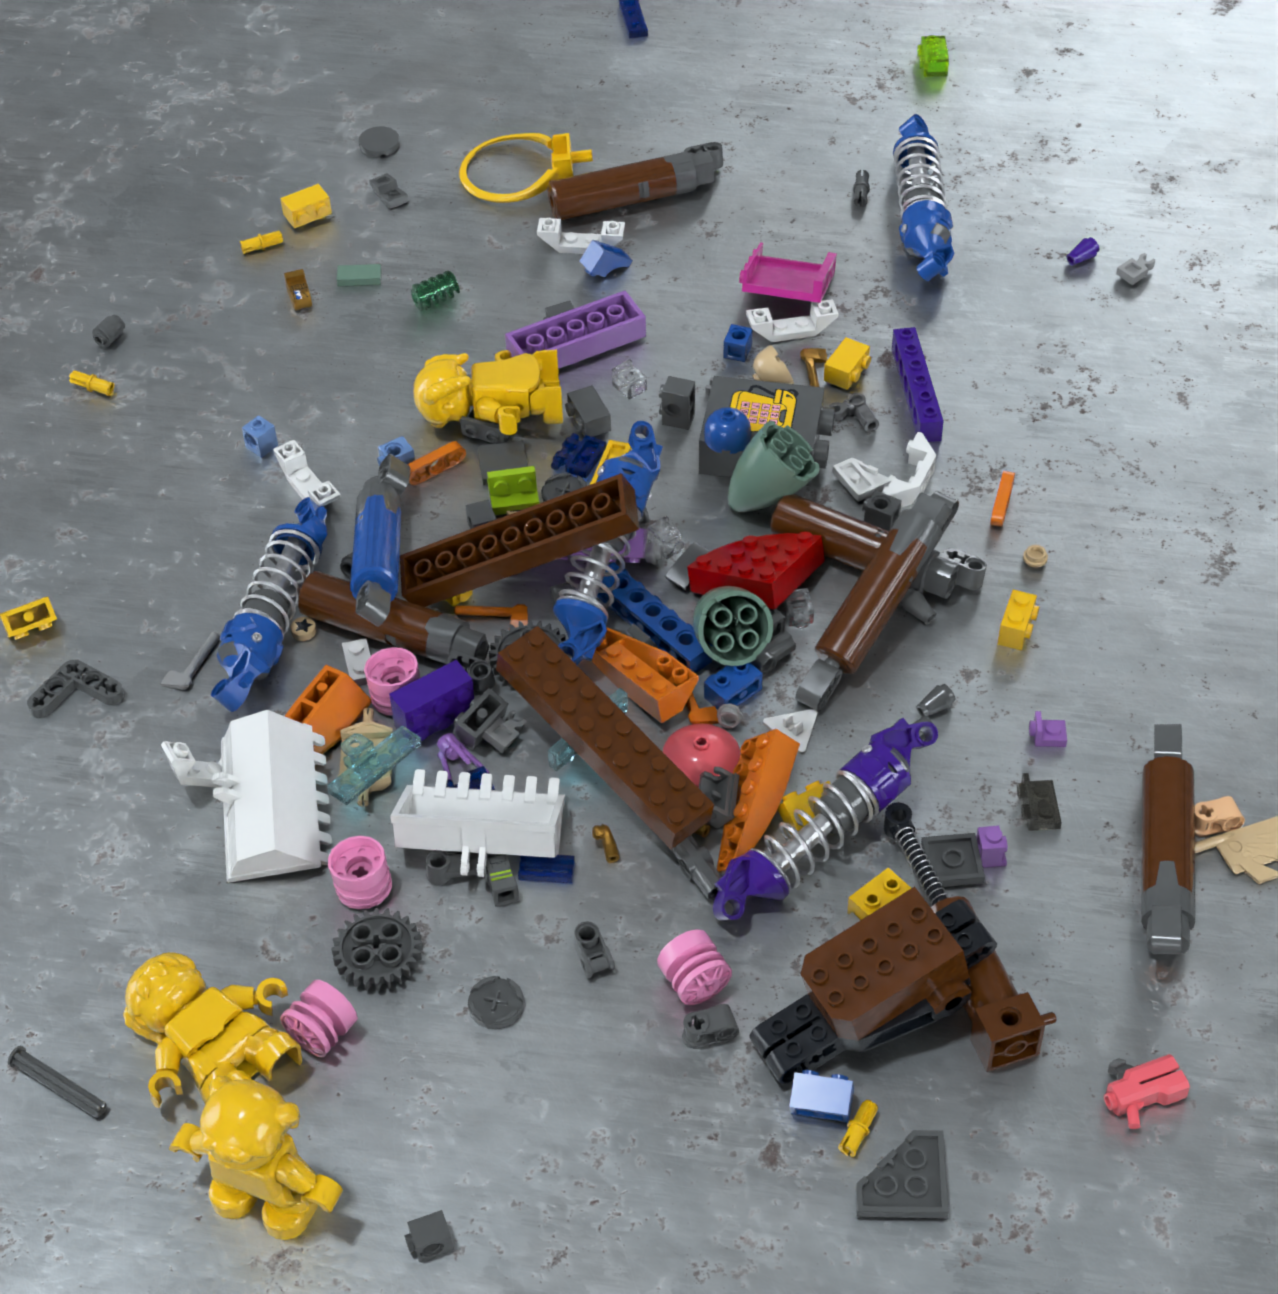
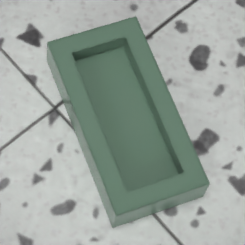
M381 264L340 265L337 268V286L381 285Z

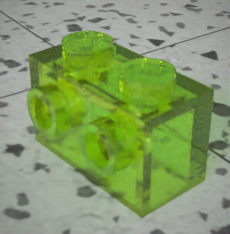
M921 36V45H917V57H919V69L923 70V76H948L949 56L945 36Z

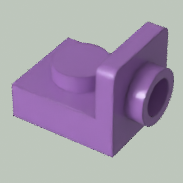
M1035 711L1034 720L1029 721V735L1034 736L1035 747H1066L1067 733L1065 720H1042L1041 711Z

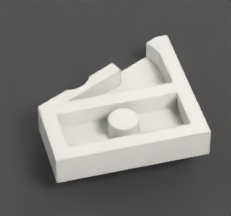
M853 457L834 465L832 468V473L858 502L872 496L875 490L883 491L885 486H889L893 478L897 479L893 475L889 477L878 473V468L865 465L862 461Z

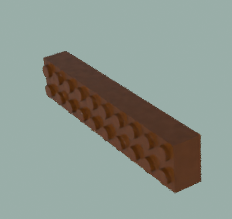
M620 473L400 555L402 597L408 602L427 607L639 530L635 489L623 474Z
M536 626L498 652L496 670L671 850L711 820L715 804L539 626Z

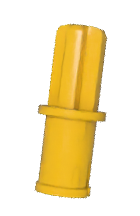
M278 230L264 235L259 233L256 237L241 240L242 252L246 254L259 249L265 250V247L282 243L283 236Z
M74 370L69 375L70 383L84 387L89 392L96 391L111 396L114 391L115 385L113 382L97 378L95 374L88 375Z
M866 1099L862 1102L854 1119L849 1120L847 1124V1132L838 1146V1149L847 1156L850 1154L851 1157H854L864 1136H868L870 1133L869 1126L878 1110L877 1104L871 1100Z

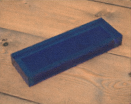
M619 0V8L629 39L648 36V28L639 0Z

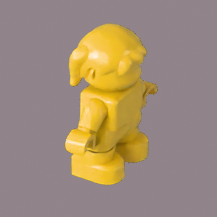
M557 349L536 351L532 355L524 353L512 357L509 350H502L495 354V361L474 363L471 367V379L467 376L464 368L461 367L469 358L467 353L437 355L425 362L424 368L420 370L414 381L413 395L416 407L422 416L435 428H443L450 421L460 422L462 416L468 417L470 406H473L475 419L498 423L500 432L506 435H514L517 432V423L521 422V418L530 416V411L531 415L543 414V420L546 424L563 423Z
M175 952L162 953L144 962L128 981L125 991L126 1007L123 1017L128 1028L132 1029L136 1034L158 1044L155 1050L156 1073L150 1078L148 1084L151 1102L154 1107H160L162 1099L159 1091L165 1087H172L175 1089L176 1095H183L181 1081L177 1076L180 1063L191 1073L204 1103L210 1097V1082L218 1076H227L232 1081L252 1080L251 1078L259 1072L268 1081H271L272 1068L284 1053L300 1066L302 1064V1054L299 1043L288 1033L279 1032L277 1029L271 1028L260 1017L242 1011L254 1009V1005H258L262 1013L273 1016L272 1001H268L266 998L271 995H277L280 998L288 996L284 981L278 978H267L258 985L257 990L252 986L229 985L221 990L216 987H210L206 990V983L200 971L197 970L195 963L183 954Z
M218 1076L212 1080L209 1085L210 1097L203 1108L200 1127L184 1123L170 1144L169 1150L173 1152L181 1150L193 1156L192 1159L196 1162L200 1161L203 1154L208 1155L213 1178L209 1187V1199L218 1215L228 1219L240 1218L253 1208L259 1198L265 1201L262 1207V1220L269 1235L280 1240L297 1237L309 1224L318 1205L328 1213L333 1211L342 1194V1187L325 1175H315L312 1168L298 1154L293 1138L287 1133L289 1129H295L299 1126L300 1112L295 1103L285 1102L278 1091L254 1080L232 1081L227 1076Z

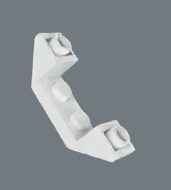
M540 218L537 235L559 253L584 254L592 240L615 246L623 240L625 222L603 221L601 234L562 232L561 219Z
M833 299L822 300L821 303L811 302L810 316L772 320L768 308L746 310V315L751 329L770 342L815 337L838 318V311Z
M917 432L914 440H909L906 448V453L909 454L908 464L917 466L916 475L911 476L909 482L893 478L889 486H885L882 491L886 495L902 500L901 508L912 505L919 493H924L935 472L936 454L921 432Z
M291 440L273 449L288 483L302 499L310 497L321 507L341 498V494L329 480L322 483L307 465L305 452L295 440Z
M163 741L161 746L181 785L222 787L212 782L214 773L222 772L221 759L218 763L195 761L186 743Z

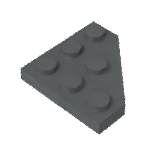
M913 1130L905 1138V1141L897 1149H893L868 1176H864L856 1183L857 1217L948 1218L949 1209L943 1131Z

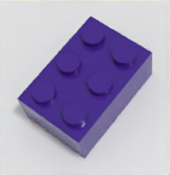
M455 660L390 693L394 726L409 746L418 741L425 740L428 736L440 730L446 729L449 725L453 724L461 712L465 713L470 708V704L474 700L472 678L460 663Z

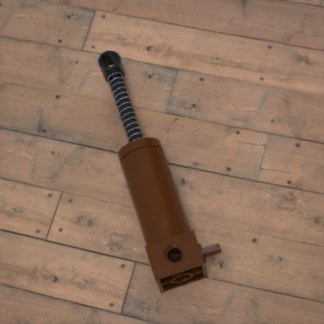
M900 802L890 804L885 811L884 832L888 837L899 842V846L902 848V852L905 853L904 855L911 869H913V874L916 875L919 885L922 886V891L925 892L924 894L928 898V902L931 903L930 906L934 913L950 903L962 899L976 915L969 900L965 897L955 896L947 898L948 894L944 893V888L941 887L942 883L938 882L939 877L935 876L936 872L933 871V866L927 860L924 849H921L922 845L918 843L919 839L915 838L916 833L911 821L912 811L910 807ZM994 951L987 958L968 969L971 984L967 986L972 993L969 1001L964 1005L972 1022L970 1040L986 1072L1038 1056L1041 1050L1045 1026L1057 1021L1056 1015L1053 1012L1040 1015L1028 992L1018 994L999 956Z

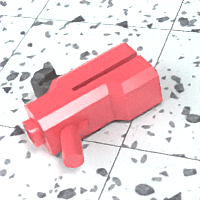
M1171 1054L1136 1065L1135 1067L1126 1064V1060L1118 1058L1110 1062L1108 1067V1073L1117 1074V1081L1108 1084L1104 1094V1101L1108 1109L1113 1110L1117 1116L1127 1113L1129 1128L1138 1129L1141 1127L1138 1110L1156 1102L1166 1106L1187 1098L1190 1085L1182 1070L1176 1071L1179 1069V1065Z

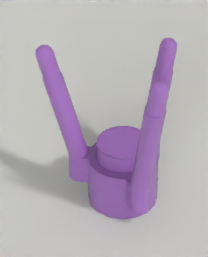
M445 734L438 740L437 746L440 752L437 756L442 763L443 770L448 772L447 783L449 786L453 785L447 759L457 760L461 757L466 764L472 762L483 773H490L466 749L464 744L458 741L454 734Z

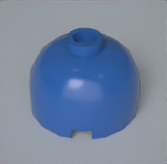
M731 407L715 410L707 418L704 427L705 443L717 453H722V450L730 451V454L743 451L750 442L752 435L750 420L742 411Z

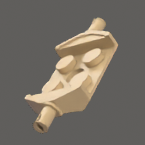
M367 708L363 710L362 722L344 728L340 732L342 742L340 771L337 776L338 783L346 791L358 792L357 804L363 807V801L365 807L369 805V794L371 792L385 790L392 782L393 728L373 722L374 710L372 708H369V714ZM366 759L373 760V762L369 765L360 764L363 760Z

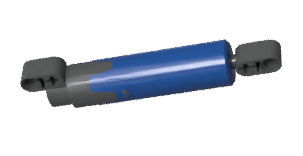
M388 454L380 464L378 476L371 477L365 482L363 489L357 497L350 591L356 599V614L377 627L386 620L390 612V602L394 600L398 593L402 513L400 495L404 492L410 481V466L392 454Z

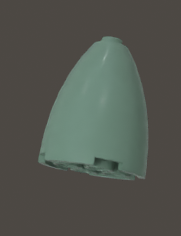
M774 421L764 424L745 447L737 461L729 484V506L737 512L756 511L777 504L783 496L798 492L819 473V464L814 462L810 454L813 450L812 447L797 431L788 425L783 428L776 425Z
M723 586L708 591L699 599L693 613V629L698 643L709 657L723 665L739 666L755 660L767 643H770L773 633V619L769 608L755 594L743 588Z

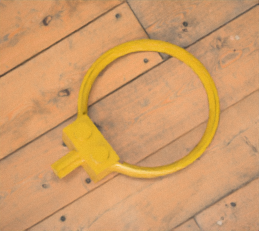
M541 133L504 135L485 141L471 150L461 163L459 176L463 187L479 199L496 203L518 202L544 192L552 180L573 176V163L593 161L592 149L572 151L569 133L555 134L552 138ZM516 139L530 140L541 143L553 151L551 153L552 170L548 169L533 185L519 192L509 194L486 192L474 186L467 177V167L475 153L497 142Z

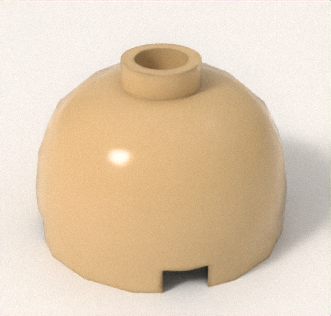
M770 345L757 354L753 363L755 374L752 377L754 380L794 384V380L783 360L781 361L779 357H776L778 353L773 346Z

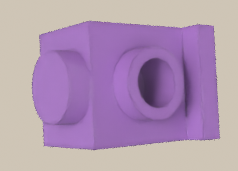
M999 825L978 827L976 839L983 868L1007 866L1005 852L1008 850L1006 836H1002Z

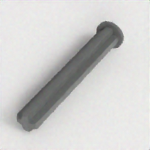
M17 1046L9 1055L7 1063L10 1067L16 1066L96 1118L105 1113L107 1105L104 1101L27 1053L25 1047Z

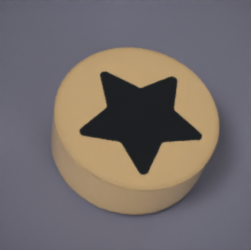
M299 617L291 623L292 636L298 641L310 640L316 634L315 622L309 617Z

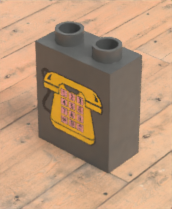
M714 376L699 438V474L732 477L737 461L743 451L730 454V451L722 450V453H717L705 443L704 427L707 418L715 410L725 407L736 408L742 411L750 420L752 431L750 441L764 424L769 421H774L776 425L783 428L787 425L790 426L812 447L813 450L810 454L814 462L819 464V468L826 469L829 441L819 440L820 435L832 436L835 408L823 407L824 388ZM811 481L805 486L811 487Z

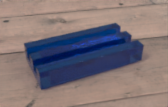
M557 855L555 858L520 856L518 880L572 883L575 856ZM525 869L541 870L542 872H539V871H525ZM552 871H562L568 873H555Z

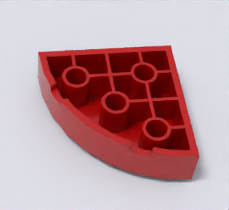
M810 532L769 534L757 537L749 535L744 537L743 540L714 549L705 555L698 556L693 563L687 566L691 592L704 595L717 587L734 586L750 591L758 596L768 608L776 609L825 561L822 536L812 535Z

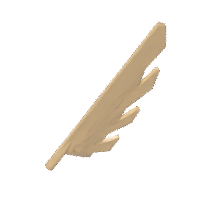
M1278 816L1195 842V853L1216 847L1234 874L1245 872L1257 884L1278 878V871L1264 866L1273 861L1278 862Z

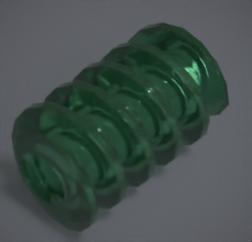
M447 270L443 274H437L436 277L428 278V281L423 280L420 284H413L411 296L416 307L421 312L424 310L423 304L430 308L432 300L435 305H438V297L445 302L447 301L446 294L452 299L454 298V291L459 294L460 288L454 274Z

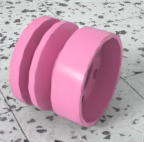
M391 647L374 653L366 661L364 668L372 706L378 712L393 716L389 694L420 678L416 657L410 651L403 648Z
M366 836L349 837L339 842L331 850L328 857V868L334 882L336 894L341 903L353 909H368L382 903L389 896L392 889V877L387 865L385 851L378 841Z
M695 929L675 937L661 950L657 958L658 967L666 979L672 983V988L678 993V997L685 1005H696L711 999L728 984L732 976V969L724 957L717 952V947L704 930Z
M314 980L300 995L301 1001H294L289 1007L290 1009H286L281 1015L280 1020L286 1032L303 1049L317 1057H325L331 1047H334L338 1042L337 1035L344 1036L356 1023L358 1017L354 1007L342 993L327 982Z

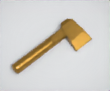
M802 349L800 356L805 361L810 386L820 387L815 363L827 362L826 349Z

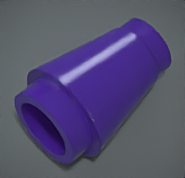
M1092 237L1084 238L1067 254V261L1070 265L1074 266L1096 257L1100 250L1099 245Z

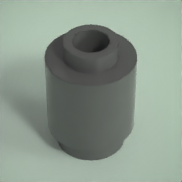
M117 315L107 316L93 329L94 341L98 345L108 347L123 333L125 323Z

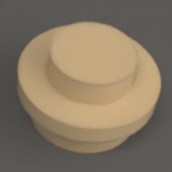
M1031 545L1024 551L1023 560L1031 567H1042L1047 563L1048 555L1044 547Z

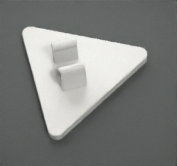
M809 709L765 718L763 725L770 730L778 729L800 743L798 752L804 754L818 711Z

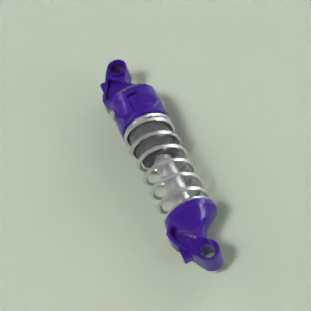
M901 718L890 728L871 735L869 744L865 745L857 755L836 773V780L832 784H823V792L820 798L809 796L808 803L815 815L813 819L803 810H794V817L798 825L804 826L798 814L808 821L800 831L797 832L788 823L780 822V832L787 842L782 845L773 836L765 835L764 841L772 853L771 856L760 849L751 848L744 855L731 859L726 868L725 875L714 883L719 889L713 905L714 916L722 922L740 918L745 911L747 896L783 901L791 893V888H797L800 885V875H811L814 872L815 862H826L829 859V848L840 849L844 845V836H855L860 823H869L873 816H877L911 785V749H921L934 744L938 738L936 726L930 722L908 724L904 718ZM919 730L925 735L924 741L919 737ZM784 827L794 835L792 838L789 837ZM829 833L839 835L840 841L837 845H832L827 842L825 836ZM770 841L779 848L777 851L773 848ZM817 843L825 848V855L822 858L813 856L811 849ZM803 856L810 860L811 867L808 871L800 870L796 865V862ZM789 869L795 873L796 881L793 884L790 883L785 873ZM726 902H729L733 907L731 915H728L725 911L724 906Z

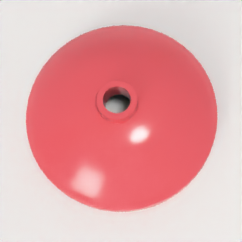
M692 724L682 727L667 739L663 747V753L698 788L701 773L706 771L714 776H720L714 773V767H721L733 774V770L740 758V748L735 738L726 730L711 724Z

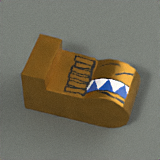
M300 269L284 273L286 289L294 310L312 307L304 270Z

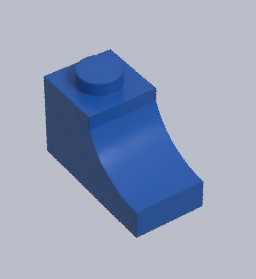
M596 240L591 241L580 259V262L585 267L584 270L594 277L596 275L606 277L609 272L619 267L629 268L633 261L621 248Z

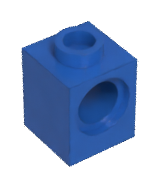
M731 324L724 339L723 358L745 362L752 347L753 329Z

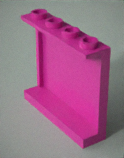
M760 242L757 249H753L752 256H749L748 263H745L744 270L740 272L739 283H742L743 292L821 303L835 274L837 253L828 252L823 264L762 256V242Z

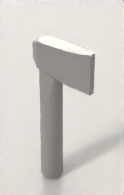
M212 632L184 673L170 670L160 683V686L172 689H187L193 682L192 677L220 639V635L217 632Z

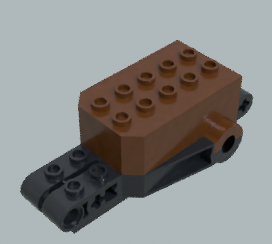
M914 886L806 954L800 974L808 994L760 1023L751 1031L749 1038L761 1056L766 1059L767 1065L779 1083H789L794 1080V1073H802L803 1070L813 1071L845 1050L865 1052L956 1013L971 997L972 992L967 986L971 984L968 969L991 955L997 947V942L984 925L979 922L980 920L964 900H956L934 913Z

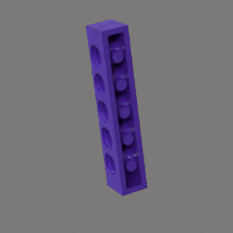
M916 328L893 329L891 350L916 434L917 432L923 433L928 442L942 441L944 420Z

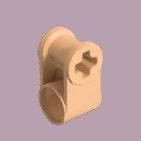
M1231 796L1199 802L1195 805L1196 836L1207 837L1213 834L1229 832L1240 828L1245 822V818Z

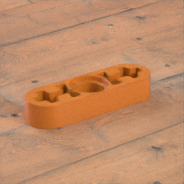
M452 441L409 463V483L411 485H418L459 464L465 458L466 450L457 441ZM438 460V462L431 467L432 463Z
M1003 470L990 525L1003 527L1013 489L1015 472Z

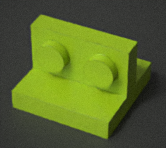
M534 466L487 472L491 507L495 515L507 514V511L523 510L540 503Z

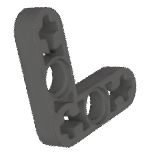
M74 659L65 662L29 697L27 705L33 717L44 718L76 688L107 705L119 704L124 699L125 694L119 681L80 660ZM91 679L99 680L96 685H87V682ZM54 686H63L62 690L58 692L50 691Z

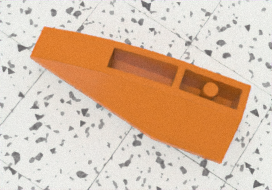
M606 627L605 638L600 646L595 649L592 662L625 695L660 723H664L680 713L699 680L698 675L669 653Z
M325 665L298 697L285 717L311 725L312 732L324 736L325 745H313L315 752L323 754L342 739L341 730L354 725L363 714V710L368 708L372 702L371 698L347 673Z
M773 729L747 739L740 748L741 755L738 764L733 770V774L739 775L736 806L733 812L734 818L726 823L723 828L717 871L720 875L725 874L731 859L744 855L748 850L756 846L773 819L785 793L800 743L778 729Z

